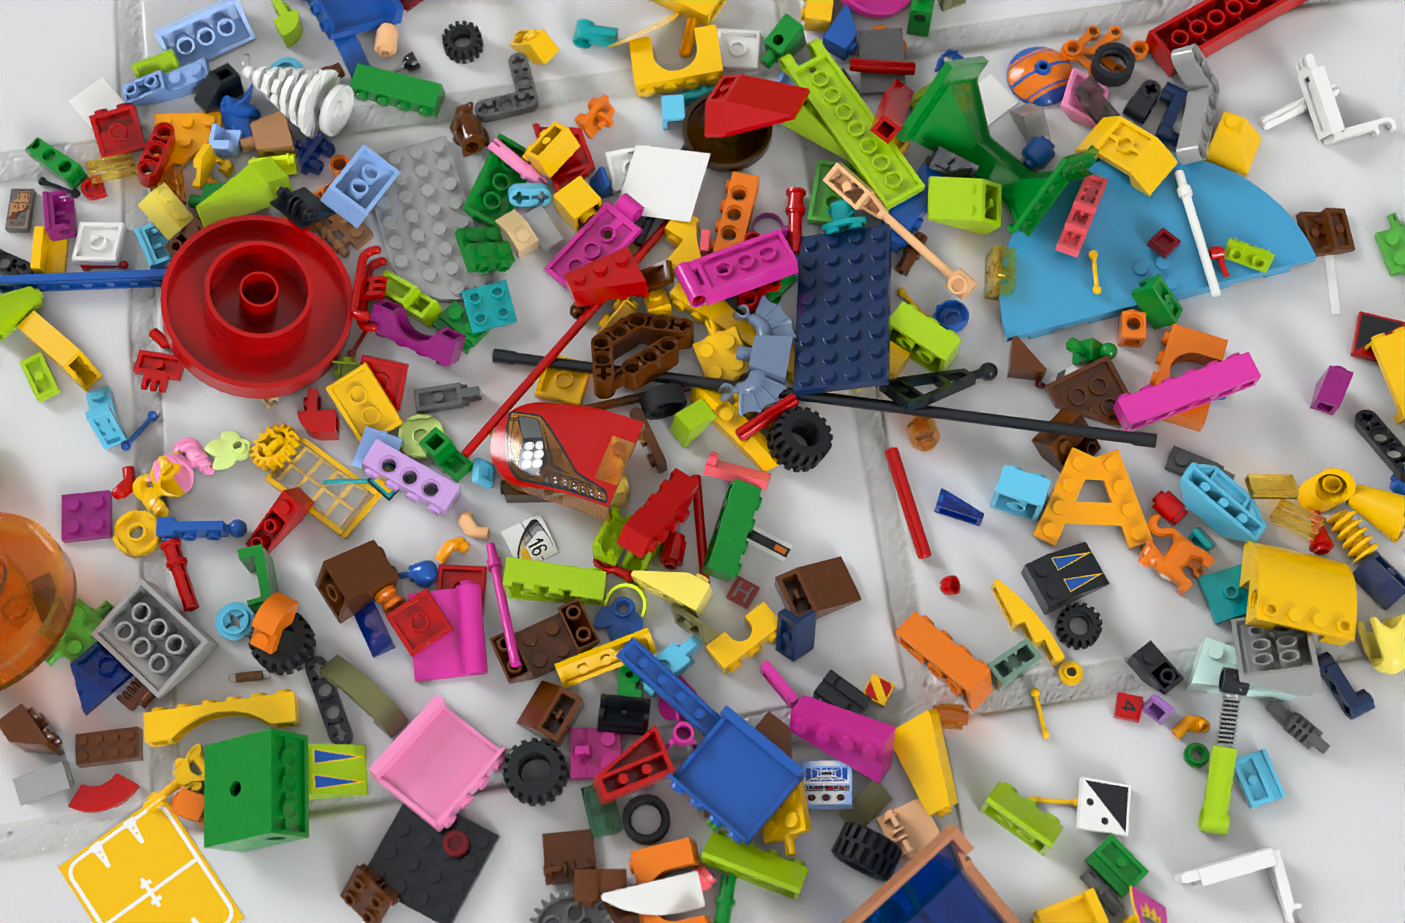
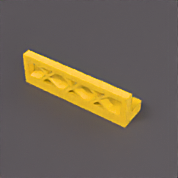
M648 628L554 664L562 686L567 688L623 666L624 664L616 655L632 637L650 653H656L657 651Z

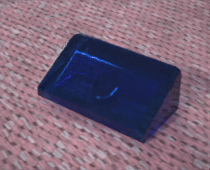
M375 601L354 614L373 658L396 648Z

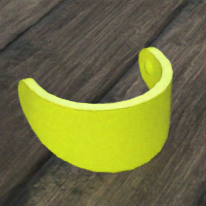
M622 583L614 586L608 592L604 607L608 606L612 594L620 587L627 586L638 591L643 600L641 617L644 619L648 608V597L642 587L635 583Z

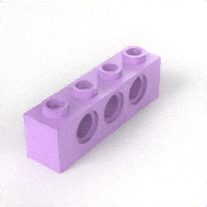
M376 439L362 461V469L365 470L364 474L374 480L377 478L383 480L385 486L395 492L397 490L404 492L406 498L410 501L425 504L427 506L426 509L435 515L441 513L446 516L460 493V486L378 439ZM388 463L396 467L392 472H386L382 468ZM408 475H412L417 479L413 484H407L403 481ZM428 487H434L437 493L433 496H428L424 491Z

